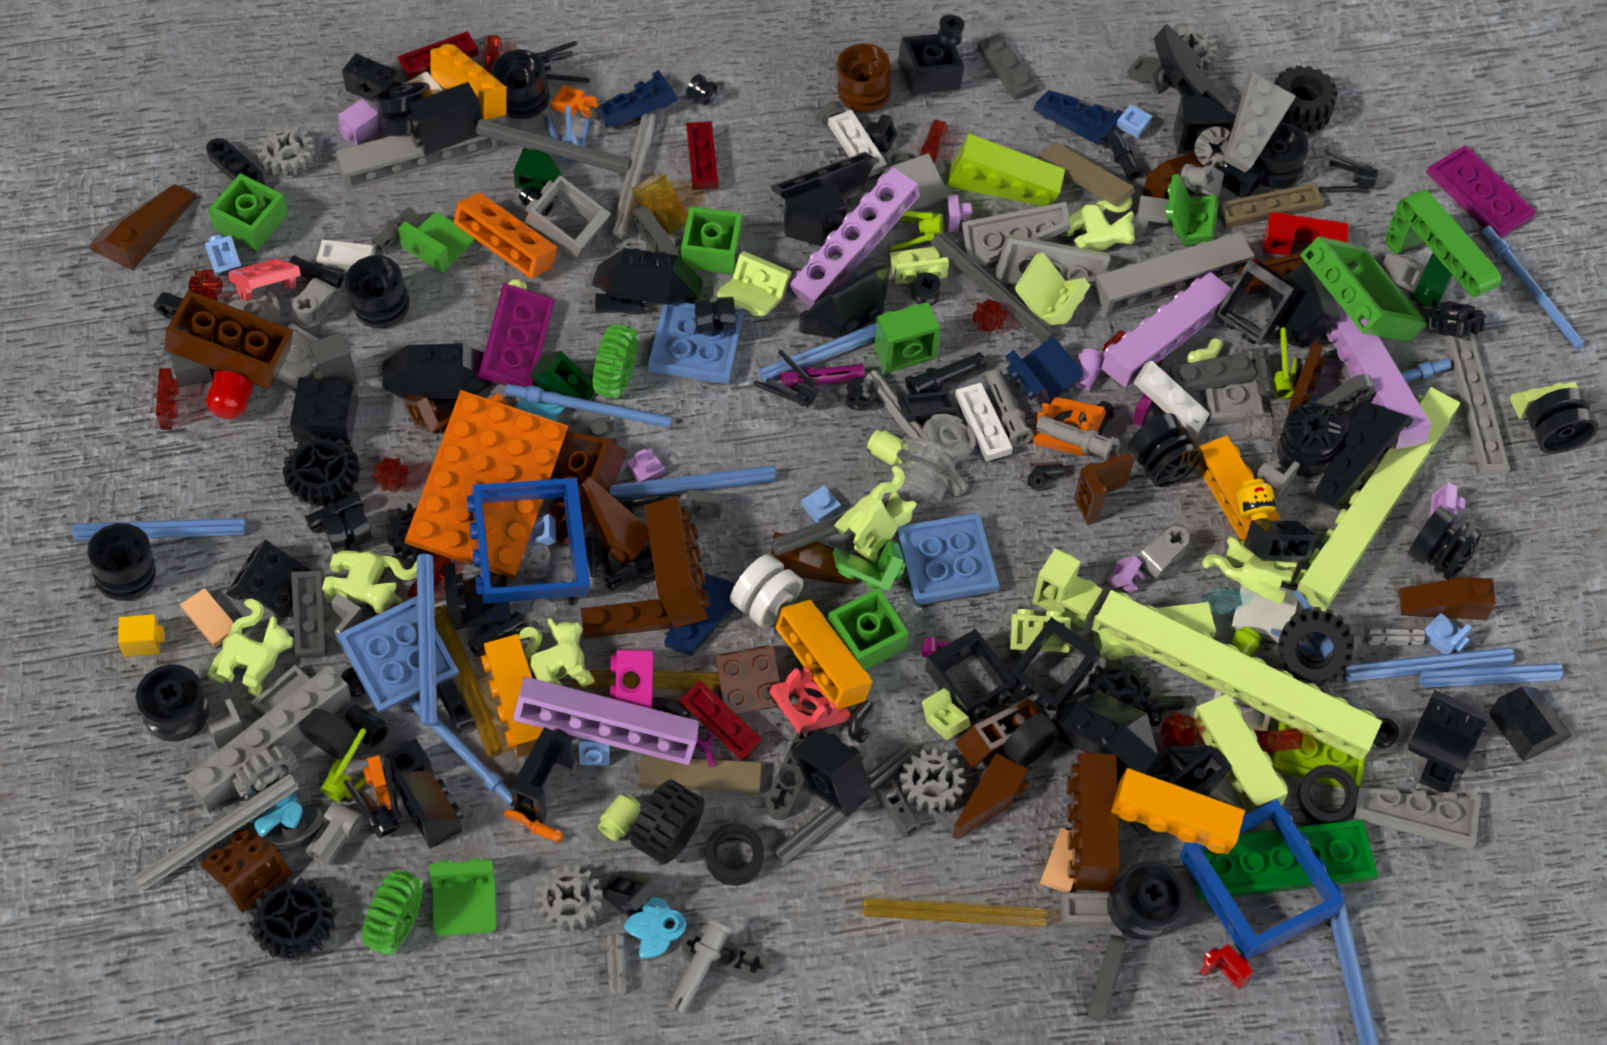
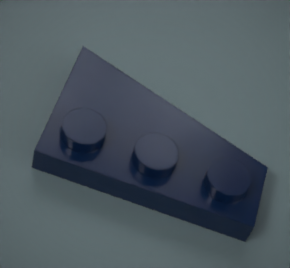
M659 70L652 73L653 78L646 83L639 81L634 84V90L628 94L619 93L596 108L598 117L606 128L618 126L624 121L642 117L645 113L666 108L670 104L677 102L674 90Z
M1048 90L1035 103L1034 111L1098 146L1105 140V136L1116 128L1117 120L1124 113V111L1117 110L1116 113L1103 110V105L1094 103L1093 107L1080 103L1078 98Z
M705 573L707 583L702 586L703 590L706 589L710 600V607H706L708 619L674 628L672 624L664 641V647L692 656L713 634L717 625L733 612L735 606L730 602V596L736 583Z

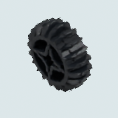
M319 434L317 440H312L308 436L307 443L303 444L298 441L297 449H290V457L284 458L285 466L282 473L285 478V486L293 497H298L301 503L308 500V503L313 506L316 502H320V505L324 508L326 501H333L335 503L336 498L340 497L343 499L346 497V492H353L354 484H357L359 481L360 465L358 463V456L353 452L350 444L345 445L342 438L335 441L334 437L330 435L327 439H323Z
M301 877L296 884H293L292 880L287 878L286 885L284 886L275 881V890L271 892L269 889L264 888L265 899L256 898L255 903L258 908L251 909L250 914L254 919L250 921V928L254 931L252 936L255 942H260L259 947L262 951L269 950L268 953L273 959L280 954L281 959L286 962L289 956L293 954L295 961L299 962L300 954L304 952L311 958V949L315 947L318 950H322L323 945L320 940L330 941L331 935L328 930L335 929L336 925L332 919L335 918L336 911L334 908H331L333 901L331 897H326L327 893L323 887L317 889V885L313 880L306 885L305 880ZM296 900L308 902L316 908L310 909L309 906H299ZM283 905V907L280 910L275 911L278 907ZM294 910L296 916L295 921H293L294 928L292 929L290 922L293 917L292 911ZM312 927L308 932L302 935L305 929ZM277 930V933L286 932L289 934L290 939L278 937L270 931Z

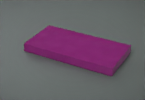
M1466 145L1429 166L1426 174L1483 228L1491 226L1500 238L1533 219L1537 213L1535 209Z
M503 283L478 377L505 386L507 384L521 387L533 386L534 380L529 374L541 357L555 299Z

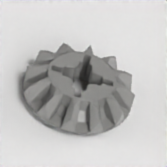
M1211 127L1203 131L1195 143L1197 159L1205 166L1223 167L1226 163L1223 160L1231 132L1223 127ZM1221 142L1220 148L1223 152L1218 153L1215 151L1211 154L1213 150L1208 143L1218 145Z

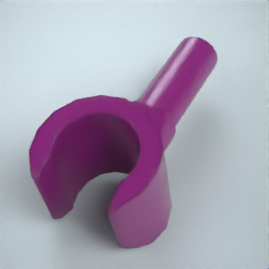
M928 637L922 645L921 655L927 658L928 655L953 641L943 642L935 637Z
M707 731L708 741L706 742L700 741L697 734L695 746L698 750L705 753L708 766H715L716 763L712 754V732Z

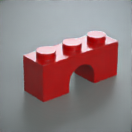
M1270 212L1265 227L1263 253L1288 256L1294 243L1306 242L1311 244L1318 236L1348 243L1349 223Z

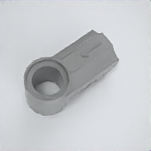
M337 801L332 803L324 815L323 826L306 849L307 855L322 865L330 866L347 839H353L359 832L364 816Z

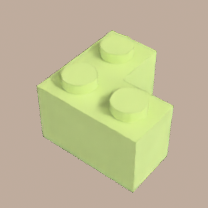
M1055 548L1038 575L1032 603L1048 611L1064 612L1063 617H1070L1071 623L1083 629L1098 606L1103 589L1091 580H1084L1078 577L1081 561L1077 560L1072 554L1061 552Z

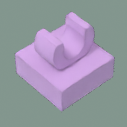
M947 195L945 214L948 233L958 232L959 223L971 220V204L962 203L959 205L958 195Z
M644 448L635 453V457L626 461L627 469L637 482L655 480L665 474L664 466L650 448L648 450Z
M1447 482L1432 494L1430 517L1440 505L1456 515L1457 509L1465 510L1466 500L1457 496L1456 485Z
M1135 555L1118 560L1105 582L1112 589L1122 586L1129 593L1137 591L1138 587L1133 584L1132 579L1138 582L1145 578L1144 574L1138 570L1142 562Z

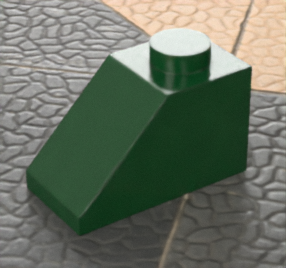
M523 148L513 170L515 188L535 187L539 194H541L542 189L549 181L554 183L560 175L562 176L548 153Z
M1433 252L1412 297V300L1432 308V305L1439 306L1453 276Z
M562 351L542 355L529 374L546 392L557 391L565 396L590 400L595 392L593 382Z

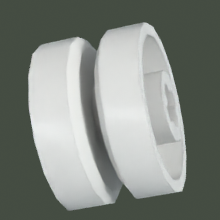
M765 554L755 560L740 576L732 590L730 602L743 613L750 612L749 618L762 629L770 628L777 623L781 608L795 603L803 588V580L790 569L784 570V565L772 554Z

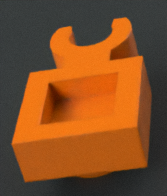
M565 85L560 88L550 102L554 111L566 114L565 107L569 105L571 116H574L579 111L587 118L593 116L589 107H599L595 97H586L584 91Z
M378 755L367 758L369 767L363 768L367 785H374L379 807L387 806L388 810H390L391 803L380 757Z

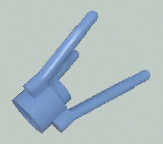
M566 105L567 134L562 137L561 141L585 147L590 119L586 118L581 139L579 140L576 135L572 134L571 108L569 105ZM545 116L552 138L559 140L550 116ZM561 157L564 161H568V162H573V161H575V160H571V159H567V158Z
M1295 590L1294 595L1305 609L1308 608L1309 611L1314 610L1301 593ZM1276 629L1270 630L1271 634L1280 637V631ZM1312 632L1314 635L1309 640L1313 644L1312 646L1299 640V648L1309 652L1315 658L1318 654L1326 658L1334 648L1332 641L1320 632Z

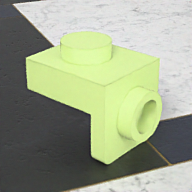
M946 688L922 701L927 724L944 739L948 740L971 726L969 717L952 703L950 692Z

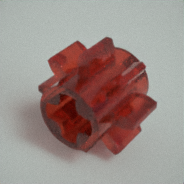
M213 269L194 271L195 276H192L188 283L189 291L217 301L216 296L220 295L223 290L221 278L214 275Z
M987 299L982 304L977 303L972 321L978 322V330L982 329L985 332L992 333L997 328H1003L1007 311L1001 310V302Z
M385 457L380 464H375L374 482L375 484L381 483L383 492L386 490L397 492L402 485L408 484L406 478L409 474L408 466H401L399 457L396 459Z
M1175 712L1174 716L1164 719L1165 721L1162 724L1160 733L1166 737L1163 742L1165 745L1190 746L1194 744L1199 730L1192 726L1195 722L1194 718Z

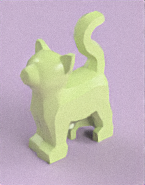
M1131 197L1127 198L1117 207L1106 200L1084 205L1079 211L1069 214L1071 230L1060 234V236L1067 235L1068 237L1073 235L1075 230H1080L1082 236H1078L1074 240L1076 246L1094 251L1106 250L1115 243L1131 245L1135 241V228L1131 221L1134 216L1133 212H1129L1113 225L1107 222L1102 212L1103 210H1109L1114 213L1127 211L1132 205Z
M893 466L891 468L894 473L891 482L878 484L869 495L857 502L834 525L843 535L850 529L856 535L853 541L855 544L854 550L861 557L874 564L878 560L877 552L887 543L888 539H892L899 527L911 522L913 509L917 505L915 501L906 502L900 499L896 492L902 487L905 480L904 471L900 466ZM891 493L885 508L882 502L883 495Z
M1230 536L1227 539L1229 547L1225 558L1216 554H1209L1203 558L1202 566L1208 569L1210 566H1217L1225 576L1238 581L1245 589L1282 605L1286 595L1285 591L1279 590L1282 582L1291 583L1298 561H1262L1244 546L1246 539H1237Z
M341 550L338 554H333L330 562L331 570L333 572L349 570L347 578L325 577L322 590L326 603H331L339 593L354 604H369L376 613L381 614L391 608L393 604H401L402 601L395 594L397 583L378 584L384 569L391 567L395 576L402 580H413L417 578V561L411 569L406 570L399 559L391 556H381L371 551L359 553Z
M247 599L244 605L252 610V614L239 618L233 623L228 636L223 640V648L214 658L207 675L210 680L223 684L225 680L228 682L233 681L235 677L233 670L236 666L244 669L246 672L243 676V685L248 686V694L258 697L263 692L262 681L274 669L278 655L286 649L293 647L294 638L289 635L285 628L277 624L276 618L273 616L269 620L262 643L243 635L242 629L255 625L262 619L264 614L263 605L259 601Z
M551 618L547 619L552 635L558 645L538 653L536 652L542 642L541 631L535 627H526L519 632L520 640L531 638L525 649V657L534 679L562 686L559 679L569 674L583 688L595 682L592 674L584 666V654L579 646L583 628L579 622L570 623L565 621L556 624Z

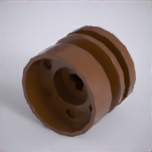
M867 43L855 44L844 49L838 56L836 63L840 102L846 108L860 113L874 112L884 107L891 96V67L888 54L882 48Z

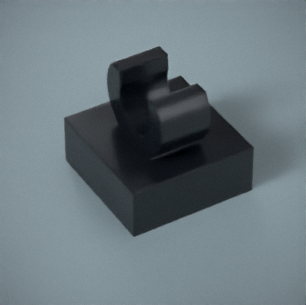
M881 115L877 123L868 122L865 128L866 132H871L870 139L873 143H876L878 151L888 152L897 136L891 115Z

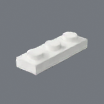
M852 110L828 118V126L849 157L864 151L875 157L876 164L869 177L881 173L882 169L887 168L886 161Z
M1152 360L1144 364L1134 381V384L1164 412L1175 414L1191 436L1200 432L1210 413Z
M982 383L957 389L955 391L956 400L968 425L976 436V442L985 461L1012 454L1013 447Z

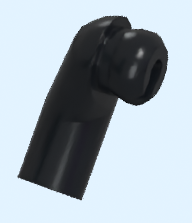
M1063 464L1037 465L1028 476V485L1034 490H1039L1044 487L1049 478L1063 477Z
M1180 695L1159 696L1145 708L1144 712L1148 715L1150 725L1157 726L1163 721L1161 715L1166 710H1182L1185 701L1183 696Z
M661 697L653 698L652 709L691 718L690 711L679 700Z
M867 700L856 706L849 719L848 736L852 741L856 740L859 744L864 743L869 734L868 729L862 727L863 721L873 709L872 704Z

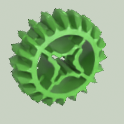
M611 324L606 329L599 344L596 361L594 362L595 367L592 381L595 393L608 398H620L623 392H625L634 369L636 353L638 351V335L635 329L623 324Z
M398 869L389 873L383 879L382 885L377 888L375 896L372 897L368 913L364 918L365 924L362 927L363 943L370 950L380 954L391 955L399 949L400 944L404 943L405 938L414 925L415 919L418 917L417 914L424 897L422 879L410 872Z

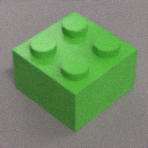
M242 174L235 178L208 209L214 230L226 236H231L232 239L256 251L260 249L288 216L283 194Z
M689 206L681 246V259L694 270L734 275L742 235V213Z
M929 302L913 304L908 308L894 312L889 311L877 316L874 349L885 373L936 359L940 326Z
M880 588L828 613L829 625L836 631L839 638L864 670L907 649L909 632Z

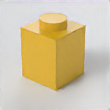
M155 614L119 617L118 644L124 657L160 654V643L165 641L164 626L158 624Z

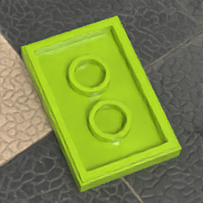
M1279 721L1272 755V768L1274 771L1303 779L1309 771L1317 766L1328 764L1338 766L1351 775L1358 791L1361 786L1365 757L1361 761ZM1324 777L1314 781L1344 789L1333 778Z

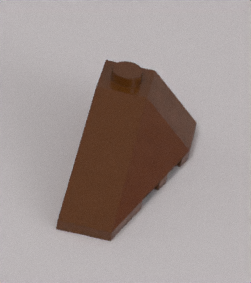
M173 184L106 226L88 246L89 249L133 271L197 198L196 194Z
M567 431L555 464L558 467L557 479L577 478L579 486L588 477H591L603 489L609 492L610 486L618 478L627 451L608 438ZM555 498V505L551 508V516L556 519V542L569 545L564 498ZM580 502L584 531L590 520Z

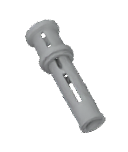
M994 369L986 375V380L1002 412L1001 422L1008 429L1011 445L1022 446L1029 443L1033 439L1034 433L1027 427L1025 413L1017 407L1002 370Z
M1045 415L1041 416L1037 423V432L1076 445L1085 454L1093 453L1099 455L1105 461L1117 455L1119 451L1120 441L1118 438L1104 437L1099 435V432L1094 429L1088 431L1081 430Z
M711 918L707 920L708 927L700 942L695 943L694 950L697 952L671 1001L668 1003L669 1006L676 1009L683 998L677 1010L684 1014L687 1013V1009L712 961H717L720 958L721 954L719 952L727 936L732 935L734 932Z

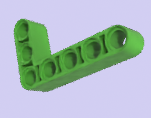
M1421 189L1399 200L1385 236L1386 244L1390 251L1398 254L1419 244L1423 240L1471 296L1478 297L1500 286L1501 275L1497 268L1428 190Z

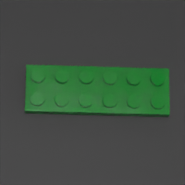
M1363 819L1296 827L1299 832L1304 833L1308 838L1310 849L1316 858L1318 857L1324 862L1327 874L1332 882L1347 884L1376 880L1378 877ZM1277 830L1239 834L1237 843L1229 854L1214 853L1210 850L1203 852L1231 897L1314 888V885ZM1192 878L1197 902L1207 901Z

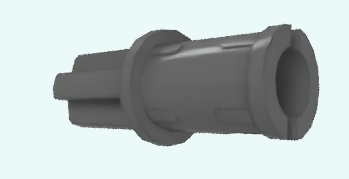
M408 207L393 222L388 221L387 227L372 239L375 248L384 253L400 238L398 228L405 221L413 225L418 220L416 211Z

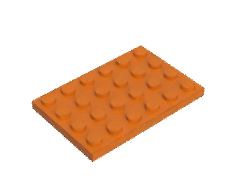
M460 390L406 535L405 544L474 566L472 551L477 549L476 539L471 540L469 528L470 522H474L473 512L468 513L467 496H471L473 485L550 480L568 430V425ZM543 499L482 503L489 569L491 572L516 579Z

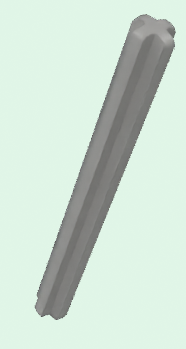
M645 113L640 121L629 169L626 173L611 229V236L614 239L622 240L626 236L631 211L633 210L656 123L654 114Z
M877 370L868 373L866 378L873 382L876 396L952 493L957 497L965 494L968 488L966 482L949 461L937 457L926 448L921 438L922 426L918 421H906L897 402L899 397Z
M291 774L286 775L135 874V883L142 891L147 890L299 789L298 783Z

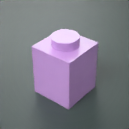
M363 99L338 115L341 135L346 140L350 139L355 145L364 143L382 130L379 113Z

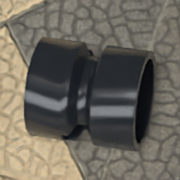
M733 296L718 297L716 302H712L710 298L695 299L697 335L712 334L715 329H718L720 333L736 332Z
M361 506L346 510L344 516L334 514L322 518L334 554L341 550L349 549L351 543L359 546L373 541Z

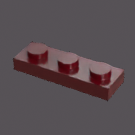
M466 31L397 56L398 63L408 81L425 72L431 73V50L440 48L442 45H454L469 58L479 55L478 48L469 32Z
M712 121L686 123L692 190L718 189Z
M701 680L679 700L741 761H745L763 742Z

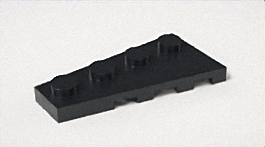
M1363 400L1312 499L1319 504L1339 511L1362 484V477L1367 471L1373 470L1380 462L1377 459L1387 447L1392 448L1398 440L1397 435L1404 427L1408 428L1414 420L1408 415Z

